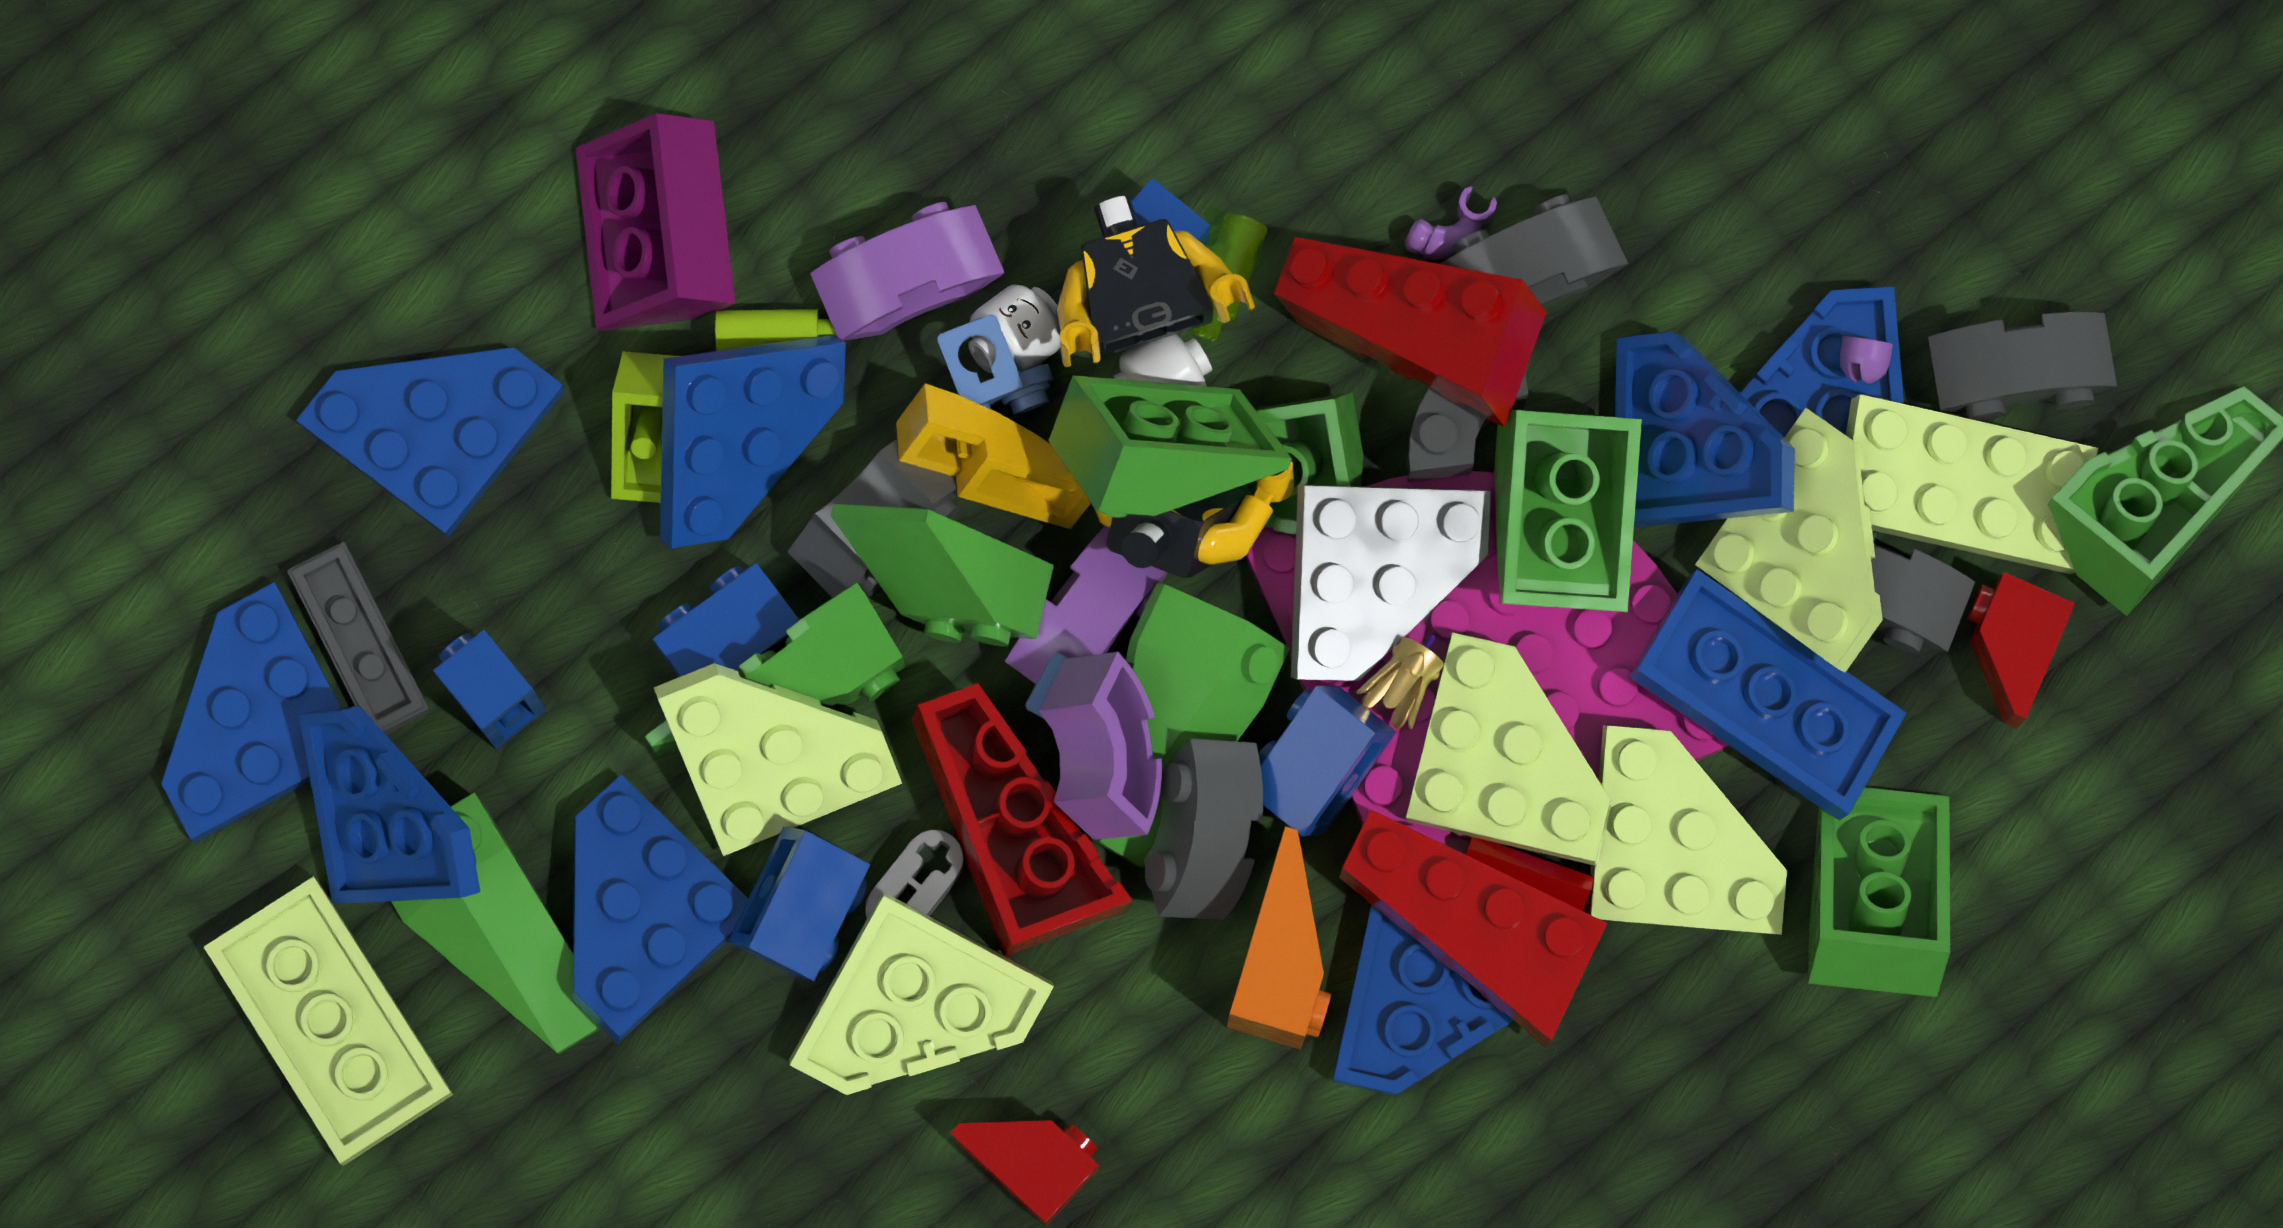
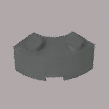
M1567 194L1547 200L1534 209L1535 216L1489 236L1487 230H1480L1465 236L1452 246L1456 255L1441 263L1442 265L1522 279L1543 307L1563 298L1583 293L1628 265V261L1597 197L1571 203Z
M2064 312L2042 314V325L2004 329L2002 319L1929 336L1928 340L1940 411L1967 413L1968 419L1987 421L2004 416L2006 414V407L2023 404L2055 402L2056 409L2059 410L2076 409L2093 404V394L2117 387L2105 313Z
M1524 374L1512 410L1523 411L1528 396L1526 374ZM1429 387L1419 405L1410 434L1405 465L1407 481L1413 482L1470 475L1474 464L1475 446L1481 434L1495 422L1487 419L1483 413L1465 404L1461 406L1441 396L1437 390Z
M895 440L881 449L870 464L847 488L814 514L790 547L788 553L832 598L855 583H858L863 592L870 597L882 587L831 518L833 504L929 509L952 519L960 509V506L954 501L957 496L956 477L899 461L898 441Z
M1872 532V534H1873V542H1874L1877 533ZM1874 544L1875 558L1871 559L1874 589L1880 595L1883 619L1876 630L1885 634L1883 641L1895 649L1910 654H1919L1921 647L1948 652L1975 581L1919 550L1914 549L1909 559Z
M1190 738L1162 768L1161 791L1163 797L1161 822L1154 845L1143 860L1145 864V879L1147 886L1152 891L1158 917L1224 920L1240 899L1255 862L1251 858H1245L1249 840L1251 820L1262 821L1263 783L1260 758L1256 743Z

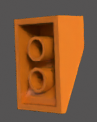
M1285 826L1231 1007L1227 1028L1301 1050L1306 1035L1319 1037L1331 993L1319 990L1324 971L1298 830Z

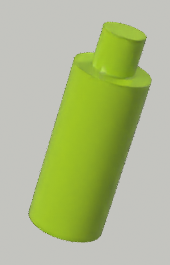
M818 309L716 311V351L830 335L837 337L830 319H819Z

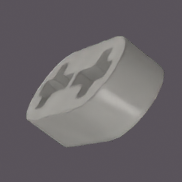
M929 830L916 836L871 891L866 901L865 913L867 918L882 891L899 899L908 886L915 891V894L907 902V905L930 916L958 881L963 871L964 857L960 844L956 839L941 830ZM941 845L947 847L949 851L946 855V861L951 866L950 870L945 874L934 870L922 885L914 880L924 866L919 852L924 847L931 851H936Z

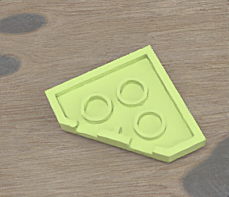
M1805 408L1785 436V439L1795 448L1794 512L1727 518L1695 565L1835 668L1845 673L1883 620L1880 595L1875 592L1871 559L1875 558L1870 508L1865 506L1861 472H1865L1863 448L1821 417Z
M1452 632L1406 815L1407 821L1597 866L1611 808V799L1515 646Z
M716 663L654 687L723 856L781 833L783 826L797 827L902 784L877 720L855 712L850 716L821 705L820 700L775 684H772L770 688L740 677L738 671Z
M1603 725L1598 780L1611 799V808L1597 866L1591 865L1590 876L1594 877V881L1588 896L1587 913L1600 920L1782 935L1787 870L1671 731Z
M882 891L789 1059V1065L841 1093L849 1095L872 1088L871 1085L906 1074L913 1076L960 1062L959 1059L994 1048L1000 1050L1023 1043L1054 985L1052 981Z

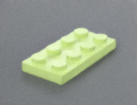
M1861 394L1851 399L1846 436L1863 448L1865 472H1861L1864 503L1865 506L1870 508L1872 531L2062 573H2075L2048 503L2088 459L2097 456L2098 448Z
M314 876L204 946L219 973L341 1165H346L454 1095L319 881Z

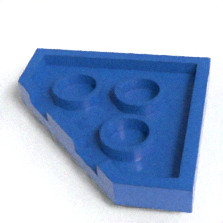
M1894 287L1831 290L1793 335L1784 342L1740 394L1784 438L1805 408L1846 435L1851 399L1861 394L1904 404ZM1842 337H1858L1893 344L1891 361L1886 374L1877 382L1866 384L1862 379L1856 383L1852 382L1840 367L1839 355Z
M1671 331L1617 338L1615 417L1642 419L1634 528L1794 512L1795 448L1684 336Z
M834 335L664 359L660 541L670 548L728 540L844 403L846 342Z
M506 348L335 371L296 421L299 426L449 538L564 394L566 389L562 383L518 350Z
M275 582L217 613L161 783L190 840L194 843L309 783L310 776L299 714L320 709L342 708L280 588Z
M361 706L320 709L299 714L332 904L462 898L480 893L476 857L473 851L469 827Z
M622 774L575 816L573 844L574 951L572 999L617 1044L729 940L748 901V898Z
M1371 904L1332 1082L1397 1096L1514 1020L1505 1012H1501L1482 996V993L1453 969L1450 970L1418 940L1406 930L1403 931Z

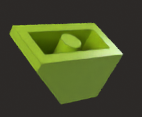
M622 352L612 391L611 499L661 503L663 362L665 358L679 356Z

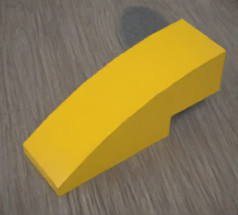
M925 383L896 422L899 461L956 477L957 496L1067 529L1073 527L1091 504L1087 495L1068 471L1066 465L1050 443L1002 414L963 396Z

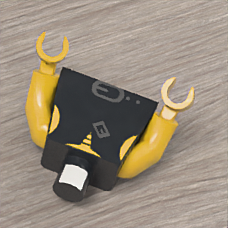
M1119 196L1106 200L1094 208L1103 237L1081 245V260L1074 263L1066 273L1057 307L1061 331L1059 340L1062 363L1065 367H1071L1070 356L1077 351L1090 352L1093 356V363H1098L1101 357L1210 324L1213 320L1211 299L1213 300L1219 320L1227 323L1231 320L1227 310V306L1231 303L1244 302L1249 310L1255 308L1247 281L1240 275L1232 274L1219 256L1189 232L1174 231L1167 219H1160L1139 226L1129 196Z
M1290 462L1288 470L1279 475L1256 480V491L1253 495H1250L1251 492L1236 487L1156 516L1128 514L1125 517L1116 518L1107 516L1095 509L1100 523L1110 528L1106 547L1111 552L1124 556L1127 562L1134 567L1147 568L1152 566L1181 578H1191L1214 564L1240 560L1248 554L1273 513V509L1269 506L1271 502H1281L1292 495L1294 490L1293 462Z

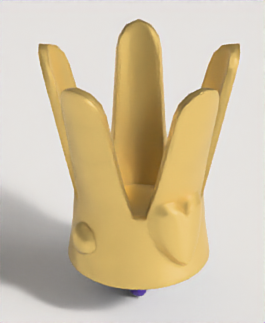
M1430 635L1424 645L1412 639L1402 637L1399 644L1395 645L1392 649L1393 656L1391 660L1356 691L1357 694L1367 691L1361 700V704L1366 708L1373 707L1382 697L1386 708L1396 707L1392 716V724L1396 729H1400L1409 717L1408 726L1412 730L1428 684L1439 677V671L1444 667L1442 660L1429 650L1435 640V636Z

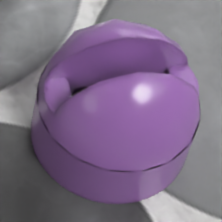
M1843 336L1839 355L1840 367L1852 382L1856 383L1861 379L1866 384L1877 382L1888 370L1893 344L1865 338Z

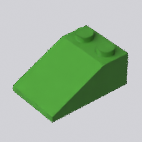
M1073 375L1049 438L1050 444L1087 495L1093 507L1098 512L1116 518H1122L1128 514L1156 516L1288 470L1292 460L1241 390L1231 388Z
M1511 410L1506 427L1497 424L1494 487L1499 603L1628 612L1642 419Z
M833 504L831 518L899 613L925 625L924 635L941 641L960 643L963 634H971L970 637L972 639L995 646H1008L1010 637L1037 639L1053 564L929 509Z
M1864 787L1850 814L1841 820L1836 819L1819 807L1809 922L1808 984L1937 997L1950 955L1949 796Z

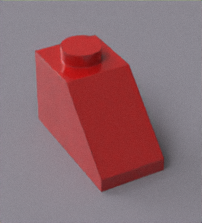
M2005 572L1994 583L1992 588L1984 584L1981 585L1967 619L1977 623L1970 643L2003 723L2016 729L2027 719L2075 603Z
M1052 1120L959 1123L950 1133L952 1139L1046 1227L1099 1171V1164L1091 1158L1098 1150V1147L1071 1122L1063 1131Z

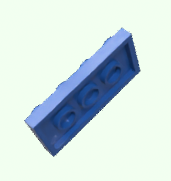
M1698 569L1685 580L1628 676L1838 820L1850 814L1907 713L1847 671L1844 673L1835 668L1758 610Z

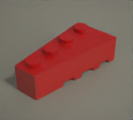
M1295 237L1274 291V295L1300 326L1363 357L1367 355L1387 365L1392 372L1409 380L1413 378L1437 390L1441 396L1461 406L1465 404L1483 413L1487 419L1503 427H1506L1547 313L1522 279Z
M979 683L917 706L911 719L1003 956L1007 957L1125 911L1133 900L1121 883L1115 881L1100 860L1099 852L1087 835L1082 834L1073 820L1054 803L1055 790L1048 780L1044 781L1026 755L1027 751Z
M1370 810L1339 876L1341 880L1403 931L1406 930L1431 951L1432 955L1450 970L1453 969L1482 993V996L1501 1012H1505L1528 1032L1527 1034L1544 1048L1552 1041L1607 925L1606 922L1373 810Z

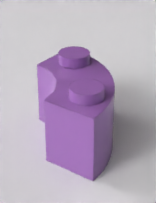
M946 202L935 203L916 212L912 216L913 222L892 229L867 241L863 236H857L832 247L829 251L832 259L810 274L837 337L845 341L882 335L922 313L944 305L965 301L1004 274L1003 267L976 205L949 210Z
M1104 526L1072 564L1070 569L1074 571L1054 599L1051 602L1046 599L1037 639L1019 638L1005 662L1036 684L1048 660L1054 653H1060L1067 658L1111 653L1138 617H1141L1156 583H1162L1168 572L1152 566L1147 568L1134 567L1127 562L1124 556L1111 552L1106 547L1110 528Z
M1119 652L1064 659L1039 709V712L1053 730L1060 752V781L1054 803L1093 840L1148 835L1159 801L1162 758L1153 759L1151 737L1146 719L1155 718L1145 689L1133 669Z

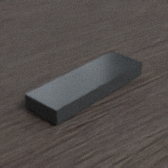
M342 542L288 569L287 572L354 705L361 706L386 735L431 713L346 543Z

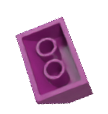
M655 113L576 147L596 330H614L694 320L735 304L714 121Z

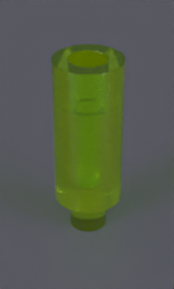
M1226 213L1212 252L1222 259L1232 274L1242 276L1248 284L1268 229L1262 223L1247 216ZM1211 299L1213 305L1212 323L1194 328L1193 333L1205 340L1217 341L1223 322L1219 320L1213 300ZM1234 302L1227 306L1231 320L1226 324H1233L1235 322L1242 302Z

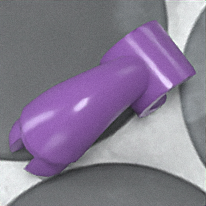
M1473 187L1465 188L1461 193L1457 207L1459 221L1454 225H1437L1436 227L1423 219L1415 221L1405 240L1407 250L1422 255V259L1433 261L1448 259L1456 255L1452 246L1457 241L1467 235L1480 231V229L1486 227L1492 221L1497 205L1496 198L1493 197L1486 212L1475 214L1469 211L1466 206Z

